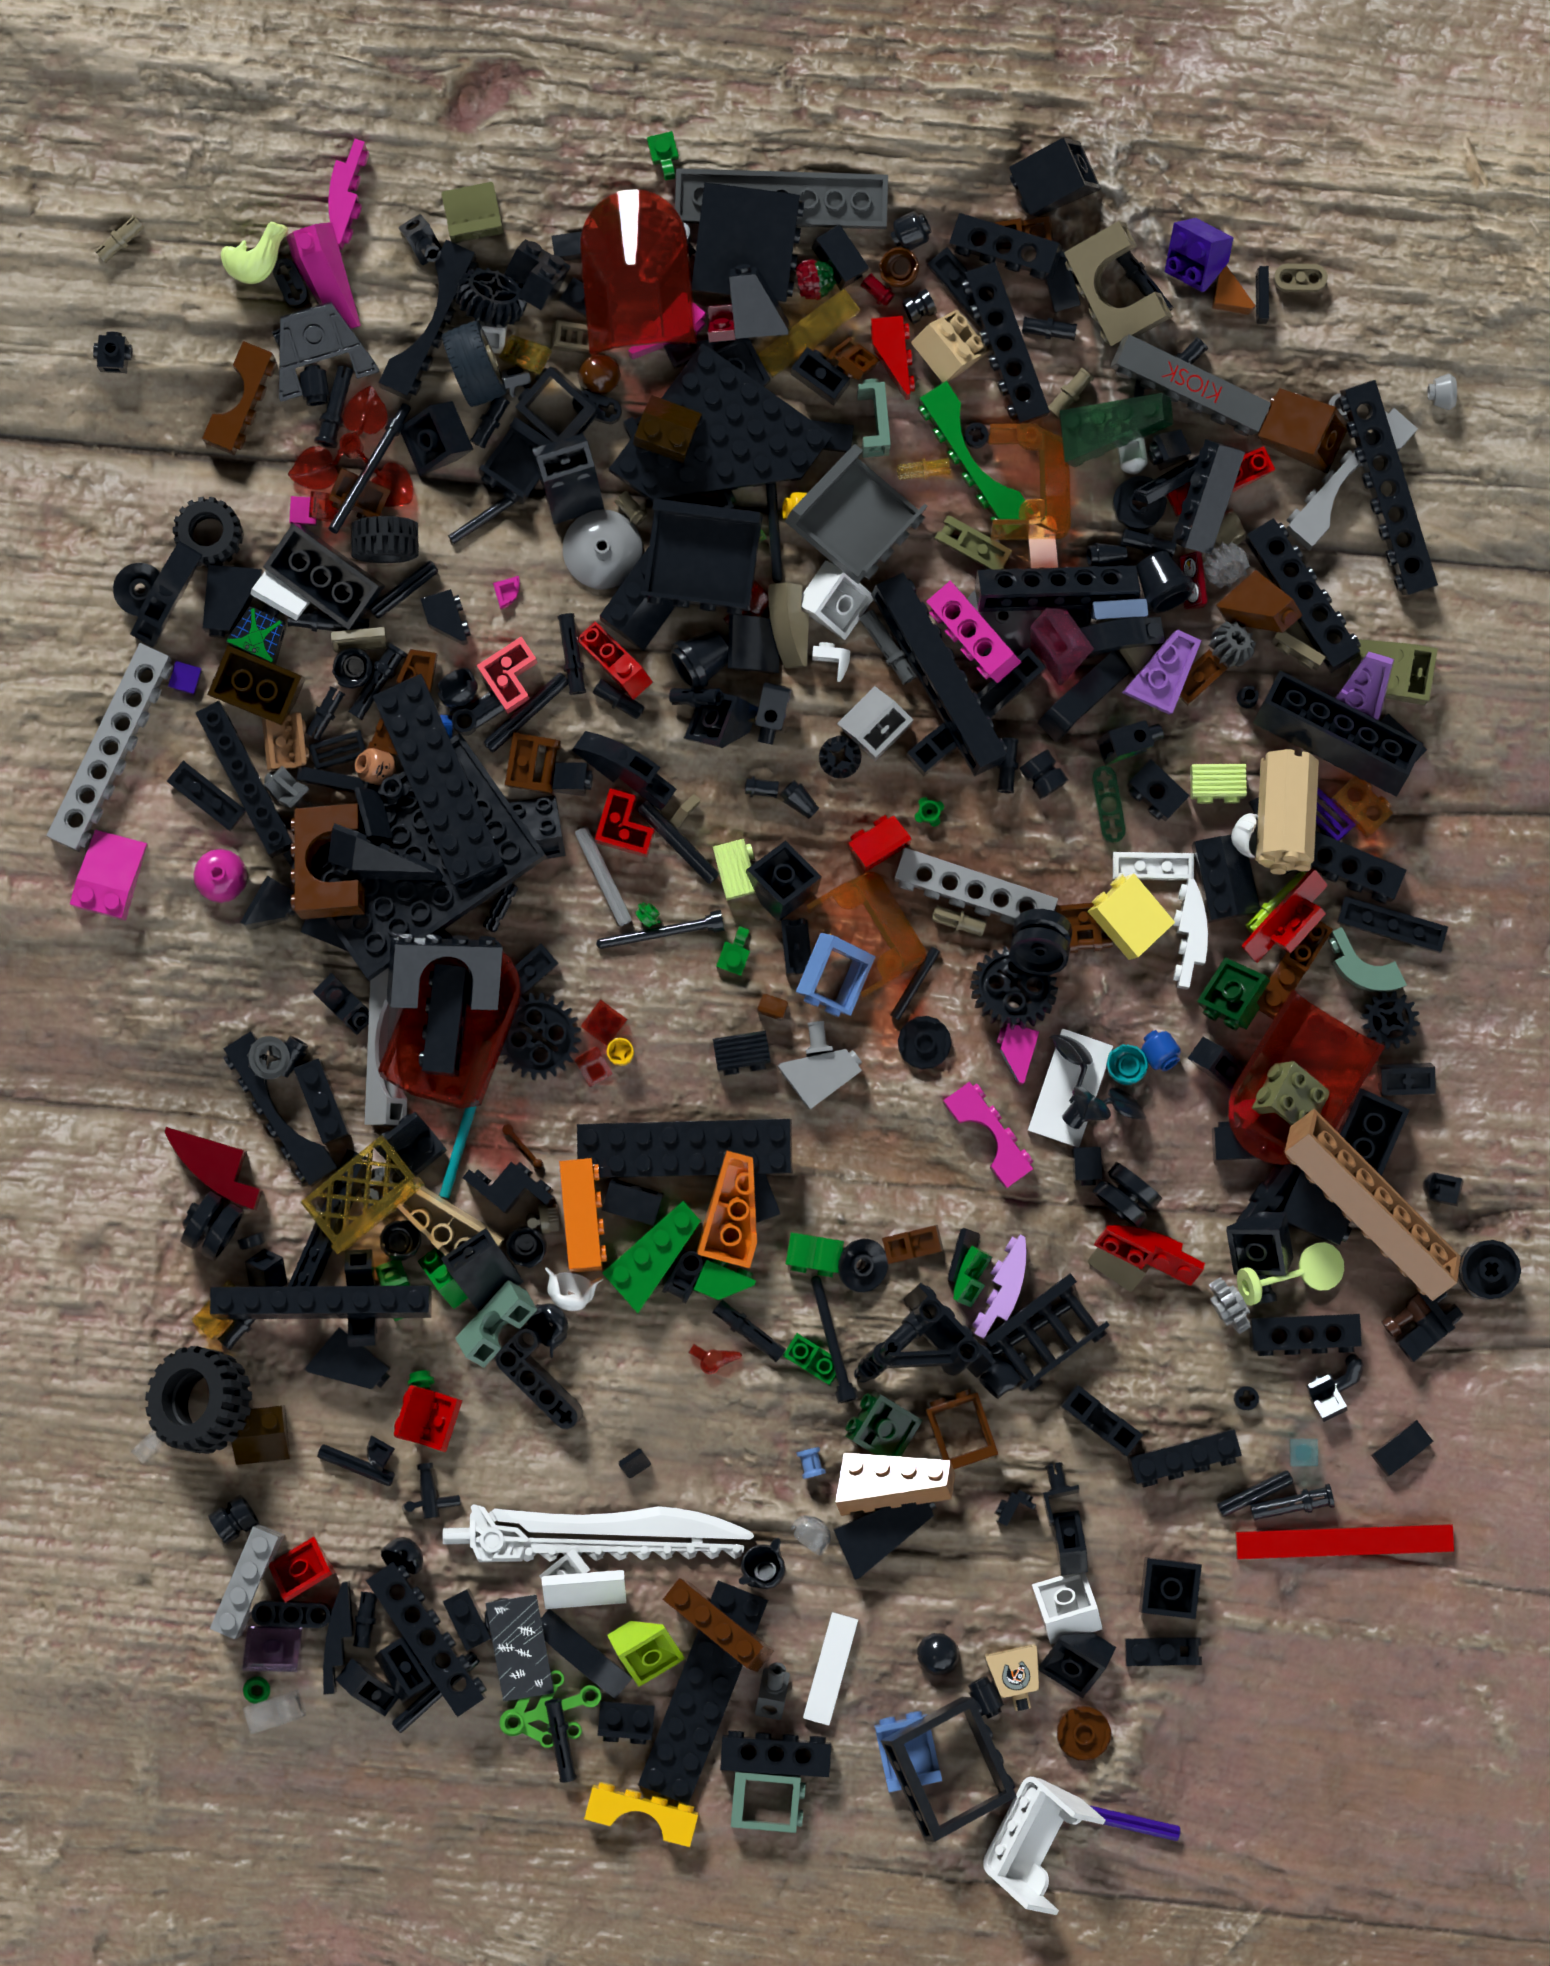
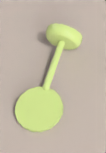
M1325 1242L1314 1243L1308 1246L1301 1254L1299 1269L1288 1272L1286 1276H1273L1260 1280L1253 1269L1248 1267L1240 1269L1237 1273L1238 1289L1245 1303L1249 1306L1261 1301L1262 1286L1301 1276L1310 1288L1318 1291L1329 1290L1335 1287L1342 1279L1344 1260L1341 1253L1333 1245Z

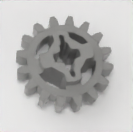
M1221 1277L1211 1282L1209 1286L1214 1297L1210 1298V1301L1220 1319L1223 1320L1226 1326L1233 1325L1239 1334L1249 1329L1251 1326L1246 1314L1250 1313V1310L1240 1292L1236 1290L1234 1285L1227 1286Z

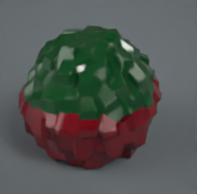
M808 259L802 261L796 267L801 297L818 301L833 290L836 281L833 276V268L828 263Z

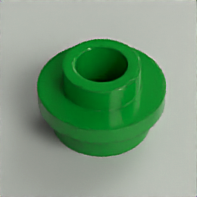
M427 1370L409 1374L410 1380L407 1381L408 1387L414 1385L425 1389H430V1385L435 1383L434 1377Z
M260 1676L248 1679L243 1687L244 1697L253 1704L263 1703L268 1699L271 1692L268 1681ZM254 1685L261 1686L262 1693L260 1695H255L252 1692Z

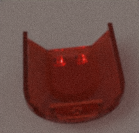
M625 190L608 196L597 204L588 215L582 229L580 241L590 354L597 355L599 352L615 348L659 343L696 344L687 235L680 215L667 200L649 191Z
M503 951L498 1010H471L469 1005L467 1007L459 1077L429 1075L423 1072L422 1067L419 1066V1055L421 1051H424L425 1047L422 1030L424 1024L428 1023V1014L425 1010L426 1000L428 997L431 998L432 987H429L430 972L434 971L435 964L467 967L462 960L455 957H440L430 962L420 976L418 1008H403L378 1069L383 1079L410 1095L459 1109L481 1106L521 996L518 972L511 959Z
M1291 990L1230 1093L1228 1117L1232 1132L1237 1141L1248 1153L1262 1161L1281 1165L1292 1164L1287 1159L1285 1153L1291 1125L1277 1113L1258 1114L1252 1109L1256 1101V1095L1268 1077L1269 1069L1275 1063L1294 1061L1329 1090V1097L1320 1115L1335 1129L1385 1046L1358 1033L1311 1004L1295 990Z

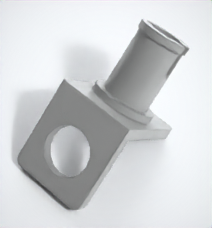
M824 1021L807 1023L811 1047L806 1049V1057L833 1052V1046L826 1043Z

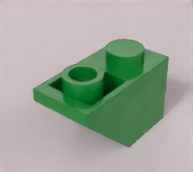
M435 1247L418 1260V1263L439 1293L455 1309L468 1297L443 1263L441 1258L445 1255Z
M712 1259V1262L709 1260L705 1261L694 1290L716 1300H721L753 1287L756 1280L751 1279L753 1276L751 1272L739 1267L737 1272L727 1268V1262Z

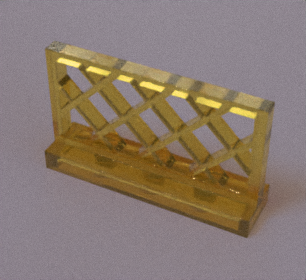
M381 1135L302 1200L301 1204L333 1243L331 1247L338 1255L350 1248L424 1187L425 1184L420 1177L414 1176L384 1136ZM379 1144L386 1151V1163L372 1161L373 1149ZM368 1154L367 1160H361ZM355 1164H367L366 1179L353 1178V1166ZM372 1165L385 1167L384 1182L371 1180ZM390 1168L400 1169L406 1178L401 1183L389 1182ZM348 1171L347 1177L342 1176ZM336 1180L347 1181L346 1196L333 1194V1183ZM352 1182L365 1183L364 1198L351 1196ZM370 1184L384 1186L383 1197L380 1200L369 1199ZM389 1187H394L390 1192H388ZM326 1188H328L327 1193H322ZM317 1196L327 1197L326 1212L317 1211L311 1204V1201ZM332 1198L345 1200L344 1214L331 1213ZM350 1201L364 1202L363 1214L361 1216L349 1215ZM369 1203L374 1204L373 1206H371V1207L368 1209ZM331 1217L344 1219L343 1230L338 1235L330 1228Z

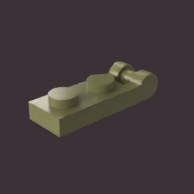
M947 515L943 522L945 525L942 531H938L934 538L937 542L948 546L987 569H1003L1013 550L954 517ZM954 530L961 533L958 540L950 537Z

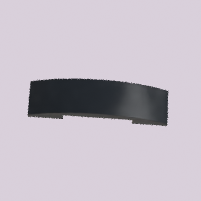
M548 1609L541 1617L545 1642L586 1677L616 1699L631 1681L632 1677L570 1627L553 1610Z

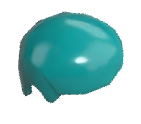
M1122 1044L1110 1051L1106 1066L1110 1077L1115 1082L1122 1085H1132L1139 1082L1146 1075L1148 1061L1145 1053L1137 1046Z

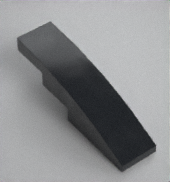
M344 1581L341 1584L327 1630L323 1661L324 1695L337 1692L335 1666L346 1663L344 1637L354 1636L350 1581Z

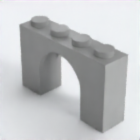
M261 1524L252 1527L211 1624V1630L232 1639H237L243 1635L251 1616L252 1610L250 1607L257 1588L269 1563L275 1559L285 1534Z

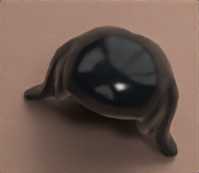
M551 1303L535 1305L537 1311L529 1318L527 1324L536 1325L542 1330V1344L550 1348V1357L553 1358V1351L567 1338L568 1320L564 1312L556 1305Z
M775 1538L770 1545H756L748 1550L741 1562L743 1576L739 1579L740 1584L768 1590L776 1587L783 1580L786 1567L781 1556V1541L779 1538Z

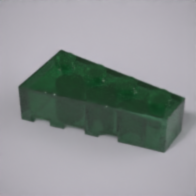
M1163 393L1060 410L1065 463L1072 467H1078L1085 461L1092 458L1096 459L1117 447L1121 448L1133 440L1146 437L1173 425L1171 398Z

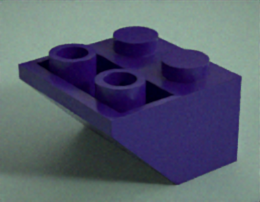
M1198 218L1174 222L1164 272L1204 292L1228 264L1234 237Z

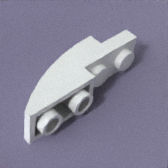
M1191 878L1186 881V884H1181L1178 899L1183 900L1181 911L1176 910L1175 923L1173 924V926H1177L1176 933L1187 935L1186 939H1181L1178 954L1183 955L1181 965L1176 964L1173 980L1178 981L1176 988L1186 990L1190 987L1194 964L1201 966L1205 964L1208 943L1204 903L1195 879Z

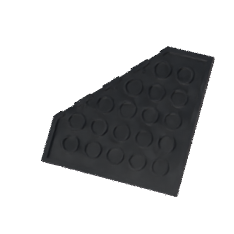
M702 343L662 396L664 400L702 413L684 463L633 445L634 434L610 466L609 472L651 502H654V499L683 498L714 491L722 492L736 490L741 487L770 485L781 481H797L803 478L831 440L832 435Z

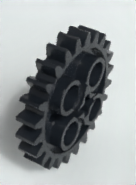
M1003 947L1002 954L994 949L992 958L984 955L983 963L978 962L976 966L977 971H973L972 974L973 981H971L970 989L974 991H972L971 999H978L975 1003V1008L983 1007L981 1016L984 1017L990 1014L991 1024L997 1019L1000 1020V1028H1003L1005 1023H1009L1011 1030H1014L1015 1024L1019 1023L1022 1030H1024L1026 1022H1029L1034 1027L1037 1021L1036 1018L1044 1021L1045 1013L1050 1014L1052 1010L1051 1005H1055L1057 997L1054 995H1057L1058 987L1054 985H1056L1057 977L1030 974L1021 969H1018L1020 973H1012L1009 970L1010 968H1018L1012 963L1007 947ZM990 984H997L1001 988L993 989L990 987ZM1027 987H1035L1038 989V992H1032ZM1014 1002L1018 1004L1019 1007L1013 1008L1009 1006L1008 1003Z
M530 993L529 1001L527 1002L520 996V1005L516 1006L510 1002L512 1011H502L506 1020H497V1023L503 1026L502 1030L494 1031L496 1035L501 1036V1040L494 1042L495 1045L503 1046V1049L497 1054L499 1056L507 1055L503 1064L509 1065L513 1063L514 1065L511 1070L513 1073L522 1069V1078H525L528 1072L531 1073L532 1080H536L538 1073H541L544 1080H547V1072H551L557 1077L556 1069L560 1067L566 1071L564 1062L574 1063L570 1054L580 1052L574 1047V1044L582 1043L581 1039L575 1037V1034L581 1032L582 1029L573 1027L579 1019L577 1017L569 1018L573 1011L572 1008L563 1011L565 1002L562 1000L555 1005V996L553 995L548 1001H545L544 993L540 994L539 1000H535L534 995ZM533 1011H539L542 1014V1020L537 1025H531L528 1021V1016ZM523 1022L537 1033L543 1030L542 1036L558 1047V1051L554 1052L540 1041L533 1043L535 1038L519 1027L518 1023ZM556 1026H560L564 1030L563 1038L558 1041H554L550 1037L551 1029ZM517 1033H524L526 1035V1043L521 1047L514 1046L512 1042L514 1035ZM540 1048L548 1051V1058L542 1063H538L534 1059L535 1051Z

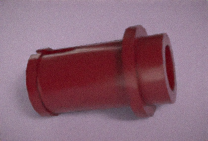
M872 273L860 285L877 300L876 303L878 305L882 304L884 307L895 296L892 293L893 289L885 287Z

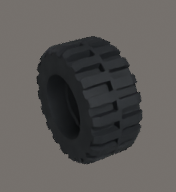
M198 1346L183 1347L176 1350L175 1354L170 1353L164 1358L165 1363L159 1364L154 1370L156 1374L150 1378L148 1383L150 1390L146 1392L145 1400L148 1401V1407L145 1408L147 1416L151 1417L149 1424L152 1430L157 1431L156 1436L161 1441L166 1442L172 1448L209 1454L226 1448L228 1446L227 1442H233L239 1436L237 1432L244 1429L247 1423L245 1418L247 1415H250L251 1411L249 1401L252 1400V1391L248 1390V1387L251 1386L248 1376L243 1375L245 1374V1369L230 1355ZM205 1377L209 1387L208 1405L203 1415L193 1423L188 1410L189 1397L197 1382Z

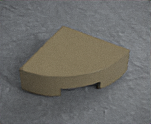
M693 794L680 806L669 822L675 828L679 827L686 817L700 804V799Z

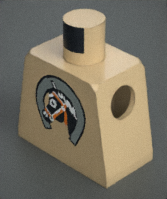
M1032 1644L984 1655L1001 1698L1012 1696L1015 1711L1031 1708L1028 1692L1039 1690L1036 1645Z

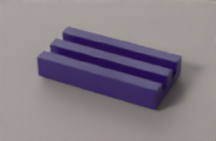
M1317 787V796L1347 827L1344 829L1318 802L1316 810L1340 834L1334 833L1317 815L1316 825L1327 836L1340 841L1356 824Z

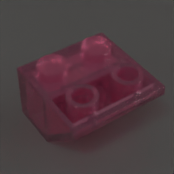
M1046 608L1030 626L1031 647L1058 685H1062L1094 650L1066 609Z

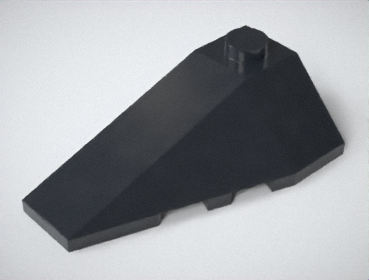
M334 823L328 862L332 865L337 875L344 878H349L351 875L359 879L442 881L443 875L437 867L408 854H403L400 857L397 851L390 848L391 846L384 843L379 845V847L375 846L373 842L366 839V835Z

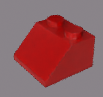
M884 815L873 822L874 828L867 832L861 829L850 836L852 841L848 843V847L864 873L910 846L912 840L910 835L894 815L890 818Z

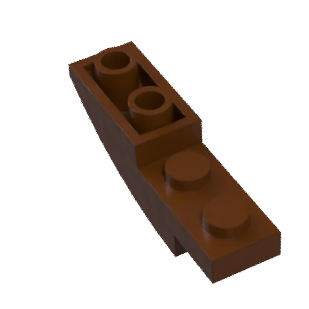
M1319 921L1291 953L1285 952L1269 977L1271 981L1257 1001L1260 1007L1259 1011L1273 1020L1277 1019L1300 980L1333 931L1331 927Z

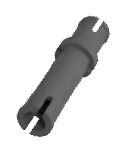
M872 609L863 614L859 620L886 658V664L892 667L903 685L915 679L917 675L904 657L903 650H900L884 625L878 619L875 611Z

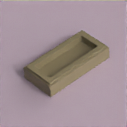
M385 627L331 632L334 652H341V650L350 647L362 650L386 648L387 636Z

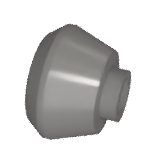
M1451 374L1435 378L1433 384H1428V400H1432L1433 405L1445 410H1451L1455 407L1457 401L1456 378Z

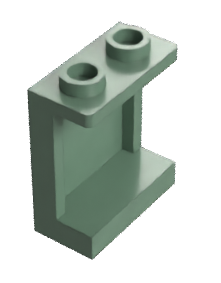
M879 379L863 380V384H858L857 400H873L877 436L863 437L862 456L863 458L889 456L891 442L885 382H879Z

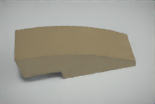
M788 582L768 585L770 620L783 665L788 669L807 666L809 613L801 612L802 585Z

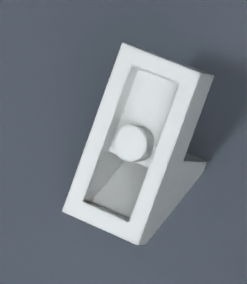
M572 1549L539 1575V1577L542 1579L543 1576L587 1573L590 1569L577 1552Z

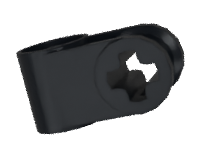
M696 1251L684 1253L675 1269L671 1272L662 1292H669L681 1298L682 1302L686 1304L703 1269L704 1258L701 1255H697ZM689 1255L696 1256L699 1260V1267L694 1271L688 1270L684 1265L685 1258ZM674 1284H676V1285H678V1286L684 1288L685 1291L682 1290V1289H680V1288H678V1287H676V1286H674Z

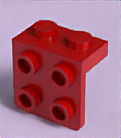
M410 1385L404 1394L400 1415L395 1421L394 1437L446 1452L463 1400Z

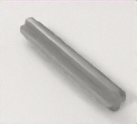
M583 827L578 829L575 835L618 925L624 926L632 921L631 916L589 828Z

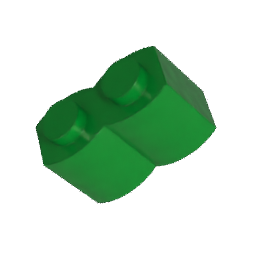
M791 1232L786 1265H791L790 1271L806 1273L807 1268L818 1270L817 1275L833 1278V1273H838V1262L843 1251L844 1241Z

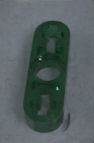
M1101 766L1092 775L1099 827L1103 840L1110 844H1116L1123 839L1126 833L1117 775L1111 767ZM1101 772H1105L1106 776H1111L1112 779L1108 781L1107 786L1108 790L1114 788L1115 793L1106 792L1099 795L1098 791L1104 790L1103 783L1097 781V778L1101 776ZM1109 797L1115 800L1116 809L1113 812H1105L1102 809L1101 801L1104 798ZM1118 814L1119 819H1114L1113 821L1114 827L1120 828V832L1117 833L1116 838H1112L1111 834H1106V830L1110 828L1109 820L1104 822L1103 817L1110 818Z

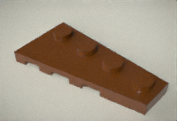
M410 649L396 680V685L422 674L431 693L438 654ZM381 718L367 749L374 748L398 756Z

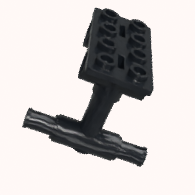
M920 1283L903 1298V1301L912 1311L902 1320V1325L884 1342L876 1345L860 1360L858 1367L854 1371V1377L856 1379L860 1376L861 1378L858 1382L865 1383L870 1379L877 1378L888 1368L941 1366L948 1375H958L967 1368L974 1377L978 1378L996 1361L992 1358L991 1351L976 1341L972 1331L968 1327L961 1325L955 1318L954 1312L936 1298V1293L929 1286ZM922 1335L936 1349L933 1351L901 1352L914 1339H919Z

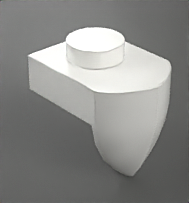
M1144 435L1117 438L1120 468L1132 475L1140 473L1148 463Z
M820 642L819 646H813L812 660L839 663L837 682H840L850 662V650L835 648L834 643Z

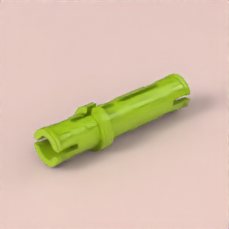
M1300 871L1272 900L1264 903L1261 906V910L1245 924L1246 928L1253 933L1307 872Z

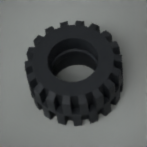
M198 497L196 502H193V500L187 502L188 506L186 508L182 506L179 510V517L175 516L174 519L175 527H173V534L175 535V544L177 545L181 541L203 554L198 564L199 567L202 565L206 566V568H208V565L223 566L224 561L228 560L230 562L233 559L232 555L239 552V543L242 544L243 541L241 536L243 529L234 510L222 500L217 501L215 497H209V499ZM205 519L218 520L223 526L221 538L211 546H200L193 539L195 527Z
M396 516L366 517L352 522V557L369 563H401L417 558L419 556L418 523L409 518Z

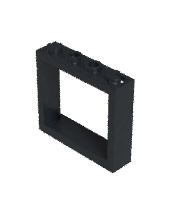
M962 1696L881 1740L924 1840L936 1842L1017 1797L1014 1792V1781L1004 1769L1003 1756L995 1748L992 1741V1731L984 1723L981 1716V1706L973 1697ZM964 1712L999 1793L939 1826L904 1744Z

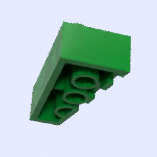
M682 1201L602 1272L638 1314L694 1234L701 1220Z

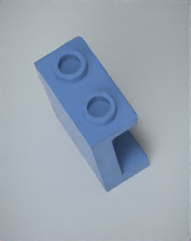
M922 1711L905 1714L906 1719L897 1721L895 1717L883 1718L879 1720V1725H874L888 1792L899 1791L902 1788L881 1740L928 1715H922ZM931 1730L905 1743L904 1746L921 1785L942 1781Z

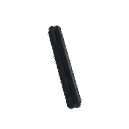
M558 673L484 741V745L489 751L493 753L513 736V733H516L568 685V679L562 673Z
M646 800L638 807V813L708 884L713 883L719 877V872L653 804Z
M469 1652L465 1656L472 1666L469 1672L480 1662L473 1652ZM454 1676L452 1686L456 1685L463 1676ZM435 1684L432 1685L392 1722L393 1727L399 1733L405 1731L443 1696Z

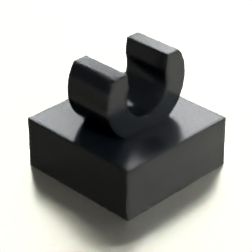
M519 366L502 370L505 389L509 388L512 398L516 397L514 389L517 386H523L524 390L529 388L531 379L528 367L523 368Z

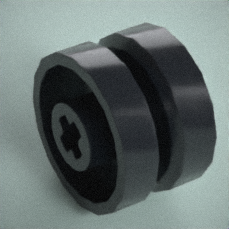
M1030 909L1018 915L1013 925V938L1009 952L1012 963L1018 969L1035 975H1052L1065 968L1070 952L1071 923L1063 915L1047 909Z
M1115 1162L1108 1171V1175L1118 1187L1116 1188L1107 1181H1100L1093 1190V1193L1118 1217L1140 1228L1147 1219L1146 1212L1137 1203H1140L1147 1209L1154 1210L1161 1202L1162 1197L1128 1168Z
M210 1191L191 1217L180 1242L191 1249H195L204 1240L201 1254L215 1261L234 1236L244 1210L234 1204H229L221 1212L223 1198Z
M1496 1240L1475 1242L1466 1247L1460 1255L1458 1282L1463 1290L1474 1298L1483 1300L1502 1298L1512 1292L1519 1282L1521 1274L1520 1260L1515 1251L1504 1242ZM1485 1265H1489L1492 1269L1489 1275L1485 1274L1487 1270Z

